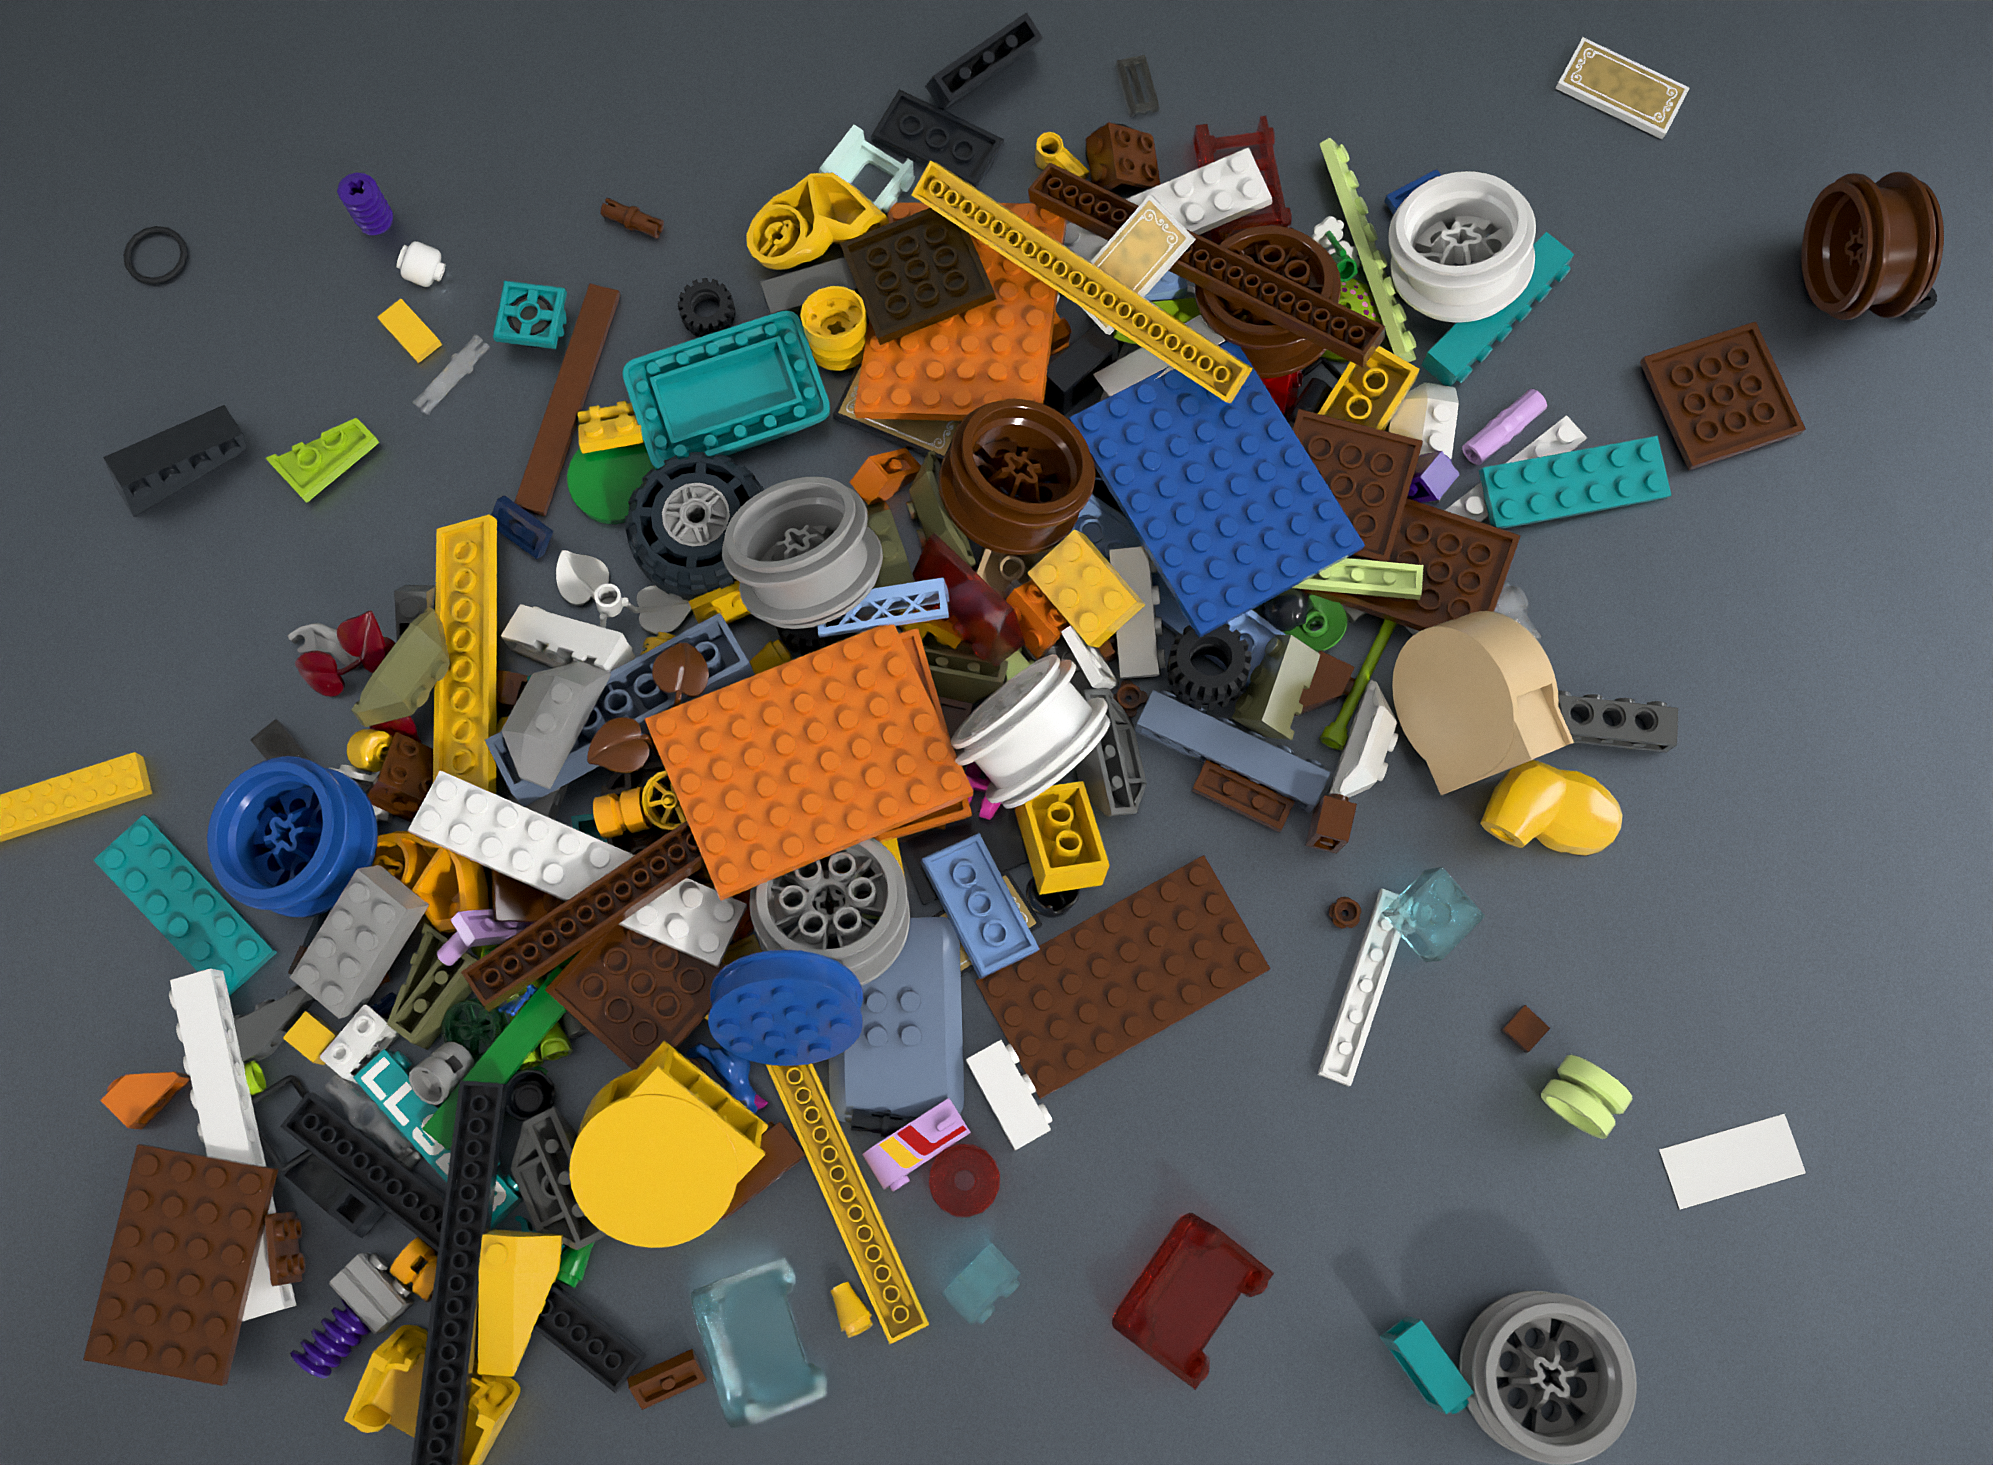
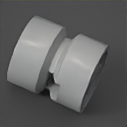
M446 1042L409 1073L411 1088L424 1102L432 1105L440 1104L449 1097L459 1085L460 1080H463L474 1067V1059L462 1045L456 1042Z

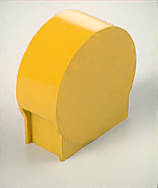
M663 1041L637 1069L624 1073L606 1084L587 1107L570 1159V1182L574 1197L585 1216L598 1229L616 1240L648 1248L669 1247L685 1243L709 1230L723 1216L734 1196L736 1184L765 1155V1151L760 1148L761 1137L769 1125L667 1042Z

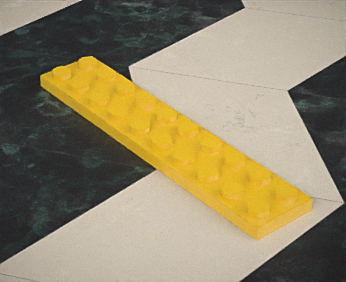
M488 514L436 529L435 612L443 624L450 665L444 678L437 681L434 685L433 782L439 771H443L496 795V762L485 742L487 738L496 734L497 519Z

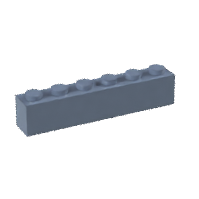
M1164 690L1160 692L1152 691L1137 722L1135 732L1203 764L1206 760L1295 801L1293 806L1308 813L1314 809L1331 773L1324 769L1325 766L1322 763L1313 759L1305 761L1295 756V752L1292 749L1283 745L1275 747L1265 742L1266 739L1262 735L1252 731L1245 733L1237 729L1236 724L1228 719L1220 717L1217 720L1207 715V711L1202 707L1201 709L1194 708L1195 704L1187 706L1177 701L1178 698L1170 692Z

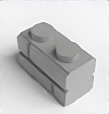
M369 1252L356 1255L329 1282V1285L374 1334H380L385 1332L414 1301L408 1296L411 1293L409 1286L403 1284L397 1278L393 1280L385 1271L388 1268L386 1261L375 1252L372 1255Z

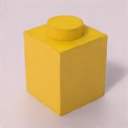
M305 1011L285 1034L283 1039L312 1063L325 1065L326 1063L320 1059V1056L337 1037L339 1032L317 1014Z

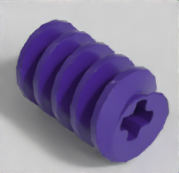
M352 173L344 177L338 184L337 193L355 224L361 228L363 233L368 235H379L387 231L393 222V212L381 193L380 188L377 186L376 181L364 173Z
M343 1299L341 1301L346 1308L344 1311L336 1307L331 1310L336 1320L333 1322L324 1317L321 1323L325 1331L322 1332L315 1328L311 1331L315 1342L312 1343L309 1340L303 1339L300 1343L305 1352L301 1353L293 1350L290 1353L298 1366L309 1374L322 1379L327 1378L332 1373L331 1367L335 1368L342 1362L341 1357H347L352 1352L351 1346H358L362 1341L361 1335H368L371 1332Z

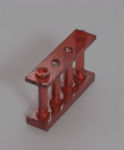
M1260 116L1256 132L1216 138L1214 135L1209 134L1208 124L1196 125L1192 142L1198 169L1215 162L1213 153H1216V150L1259 144L1262 159H1256L1255 162L1259 171L1265 172L1267 188L1272 197V213L1243 216L1211 229L1212 242L1218 245L1228 238V234H1232V230L1268 225L1287 228L1291 226L1292 214L1290 207H1285L1273 145L1275 144L1274 129L1268 126L1267 117Z

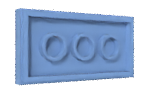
M980 833L921 859L920 863L979 979L1039 950Z

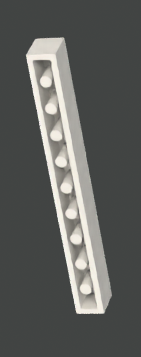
M207 969L170 980L172 990L169 992V999L172 1007L177 1011L179 1023L176 1025V1032L179 1040L184 1044L186 1056L183 1058V1065L186 1073L191 1077L193 1089L190 1092V1098L194 1108L198 1110L200 1123L197 1130L200 1140L205 1143L207 1156L266 1166L251 1095L246 1081L244 1063L241 1059L224 971ZM273 1196L271 1197L268 1214L276 1213ZM265 1227L242 1321L296 1306L292 1283L279 1286L271 1285Z

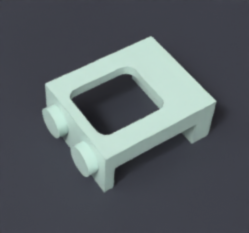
M853 125L821 165L819 173H834L851 184L866 164L875 165L893 177L874 202L870 200L886 214L897 203V198L903 191H908L915 179L913 161L907 159L904 164L898 162L865 141L864 131Z

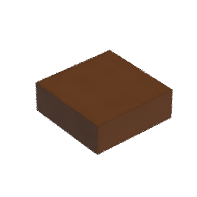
M1524 1005L1506 1023L1501 1031L1525 1053H1528L1549 1031L1550 1027Z

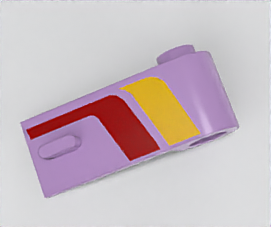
M950 1098L877 1143L862 1155L883 1190L890 1187L894 1192L910 1181L907 1175L914 1169L971 1132Z

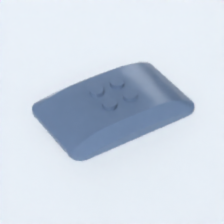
M910 918L908 936L897 959L879 977L862 986L863 1002L860 1010L863 1017V1027L859 1038L847 1050L829 1059L830 1103L838 1120L841 1122H852L854 1108L883 1113L884 1110H890L891 1114L920 1117L948 1098H950L959 1114L964 1107L960 940L949 918ZM866 919L874 925L879 921V919ZM843 923L840 926L844 929H850L854 927L856 923L853 925ZM829 936L828 949L840 948L837 936L835 939H831Z

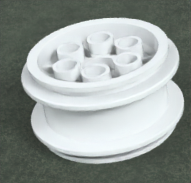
M1470 171L1449 173L1420 185L1398 207L1389 227L1388 239L1392 254L1390 267L1395 289L1412 308L1440 321L1454 323L1471 322L1489 317L1501 311L1524 291L1533 274L1535 266L1533 243L1536 234V222L1530 204L1509 183L1486 173ZM1453 264H1463L1464 266H1455Z
M1052 654L1031 664L990 695L968 716L954 733L950 743L956 749L955 753L958 758L955 762L961 766L975 761L991 780L985 793V797L990 803L1001 802L1005 808H1014L1035 798L1081 762L1106 733L1110 725V719L1105 714L1108 704L1103 698L1099 697L1086 701L1071 684L1070 679L1076 670V665L1072 660L1060 661L1057 655Z

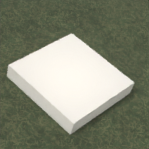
M1072 626L1061 631L1093 688L1110 689L1112 691L1119 686L1116 677L1098 648L1088 646Z

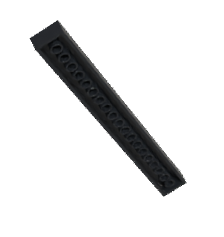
M462 1080L459 1083L411 1465H462L478 1334L479 1262L482 1234L490 1232L508 1084Z
M307 1092L280 1127L438 1252L445 1195L315 1092ZM553 1282L534 1329L614 1393L618 1392L646 1354Z

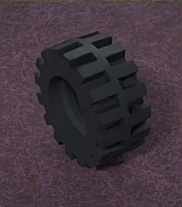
M702 278L701 283H698L696 279L692 281L693 286L690 287L687 284L684 287L685 293L681 292L679 295L678 309L687 330L690 329L691 334L696 336L699 333L700 337L724 330L725 327L730 328L732 326L731 320L735 319V307L729 290L727 291L723 283L719 285L718 280L712 279L709 282L708 278ZM712 300L719 304L718 311L711 316L701 317L694 313L695 307L702 301Z

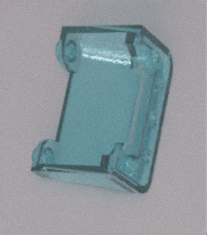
M786 1258L707 1284L691 1292L692 1308L722 1412L731 1428L752 1425L827 1396L825 1391L827 1385L825 1374L814 1363H806L786 1295L792 1292V1285H795L796 1279L792 1267L787 1264Z

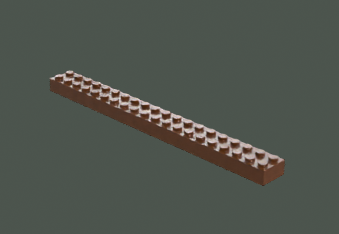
M1052 163L1047 165L1028 188L1031 203L1108 241L1139 207ZM1189 230L1187 231L1196 240L1168 270L1362 368L1385 336L1386 326Z
M685 821L461 971L488 1012L705 866L688 822Z

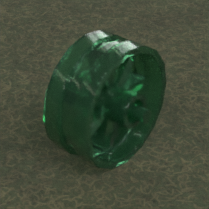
M478 997L457 1003L447 1011L442 1022L444 1043L449 1041L456 1042L469 1051L474 1061L478 1060L485 1054V1052H479V1040L489 1049L509 1025L504 1011H498L499 1005L488 1012ZM471 1005L481 1009L477 1017H475ZM462 1010H464L467 1021L459 1019ZM490 1030H493L492 1039L487 1035ZM470 1040V1048L463 1041Z

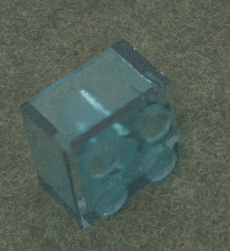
M1443 867L1426 869L1382 912L1424 962L1442 961L1486 917Z
M990 1242L944 1289L941 1295L970 1325L976 1320L982 1325L996 1310L992 1305L1001 1294L1007 1299L1021 1283L1017 1278L1021 1273Z

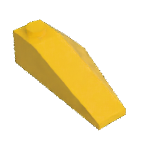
M492 1230L482 1234L478 1289V1374L509 1377L515 1375L531 1338V1332L537 1318L544 1308L552 1283L555 1282L559 1273L563 1235Z

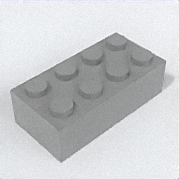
M380 865L357 869L290 978L338 1018L356 1014L371 999L429 904Z

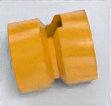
M643 787L622 791L620 797L612 793L594 798V819L601 837L607 839L620 836L626 831V828L631 833L652 828L653 823L645 815L641 802Z
M416 1237L396 1258L390 1268V1273L403 1284L412 1283V1291L428 1303L432 1301L438 1255H435L436 1250L421 1238ZM425 1261H427L428 1263L417 1274L416 1271L422 1266V1264Z

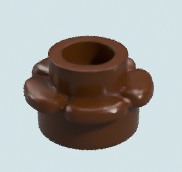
M1340 897L1336 900V903L1331 904L1329 916L1333 918L1332 922L1336 927L1341 929L1346 927L1353 928L1360 922L1359 917L1362 911L1356 901L1349 897ZM1343 910H1346L1348 912L1347 916H1344L1342 914Z

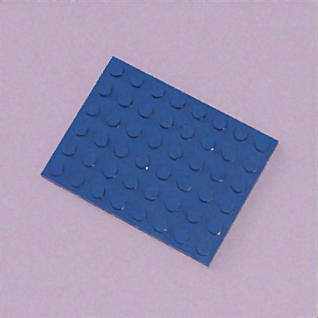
M1228 341L1218 344V346L1253 368L1240 346ZM1165 368L1069 417V420L1084 437L1092 455L1095 468L1199 638L1357 553L1365 546L1254 368L1232 403L1225 402L1176 369L1170 370L1157 378L1167 369Z

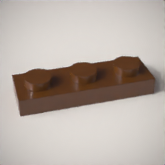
M1208 760L1205 761L1191 790L1279 833L1295 802Z

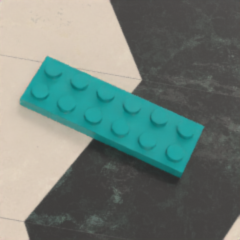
M1658 436L1488 466L1478 470L1490 524L1500 529L1656 501L1672 496Z
M143 814L93 860L197 972L207 969L224 971L229 997L277 953L269 942L149 816Z

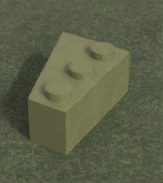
M1275 635L1266 645V654L1260 665L1251 673V682L1245 693L1236 701V710L1231 718L1263 737L1292 740L1295 731L1290 729L1294 714L1300 715L1303 705L1299 703L1303 688H1310L1321 654L1292 635Z

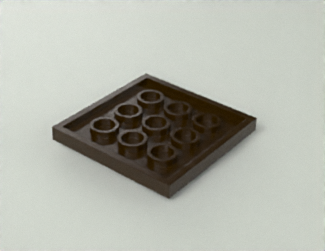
M932 208L925 209L840 243L880 345L996 300L994 290L970 234Z

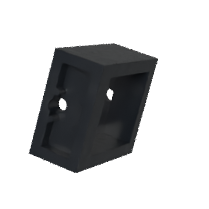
M1095 324L1047 367L1044 399L1056 411L1065 416L1100 385L1093 374L1117 361L1119 344L1118 340L1113 338V333L1111 335L1106 334Z

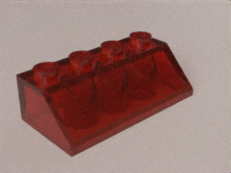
M935 533L932 534L913 570V578L915 582L944 578L949 592L950 601L947 602L949 618H942L941 620L943 622L948 620L953 625L954 632L962 641L968 639L973 644L972 649L981 660L988 659L997 667L1026 644L1014 608ZM940 603L932 604L934 606L933 610L940 609Z

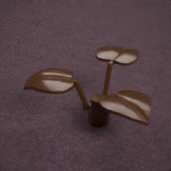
M680 642L665 650L656 658L652 668V677L657 687L667 693L676 692L673 707L680 705L682 693L687 696L696 697L705 690L709 671L702 654L692 645ZM620 717L605 723L595 734L588 750L587 762L614 772H634L643 767L648 759L649 746L646 742L650 744V748L654 750V753L659 758L660 756L653 739L648 734L641 735L640 725L636 720Z

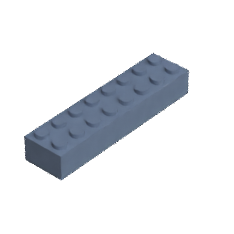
M721 613L610 672L611 676L551 789L544 788L519 777L502 731L487 738L485 742L511 793L519 803L526 807L597 768L598 765L587 762L588 750L595 734L608 721L620 717L634 719L640 725L641 735L648 734L651 737L644 719L672 708L676 692H664L657 687L652 677V668L656 658L676 644L682 642L695 647L705 659L709 671L705 690L696 697L687 696L682 693L680 704L754 676V671Z

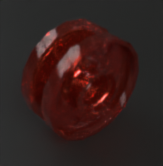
M957 1144L946 1148L936 1157L930 1169L929 1188L933 1200L944 1212L954 1217L970 1218L983 1213L993 1204L1000 1188V1173L996 1161L986 1150L974 1144ZM962 1171L971 1173L974 1178L973 1187L966 1191L958 1189L954 1182L956 1175Z

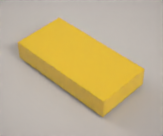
M399 299L377 317L417 363H420L442 345L440 340L402 299Z

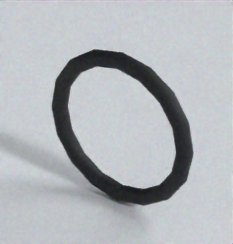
M154 226L144 228L133 235L126 244L123 255L125 267L132 277L143 283L157 284L166 282L176 276L185 265L187 258L186 243L179 233L168 227ZM156 232L165 233L175 238L179 244L181 254L173 270L163 276L154 278L142 276L135 271L131 265L130 255L132 248L139 239L147 234Z

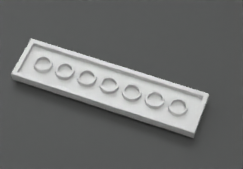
M1249 147L1126 199L1140 206L1149 195H1153L1185 229L1198 235L1272 204L1271 194ZM1072 222L1067 224L1064 246L1091 262L1107 244L1108 240Z

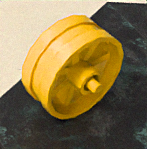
M662 771L648 780L643 789L641 802L644 813L651 823L661 829L674 830L687 820L672 784L670 791L659 782L662 778L668 776L666 771ZM655 788L663 794L661 800H653ZM663 805L666 808L663 817L656 811L655 806ZM674 808L681 821L679 824L668 822Z

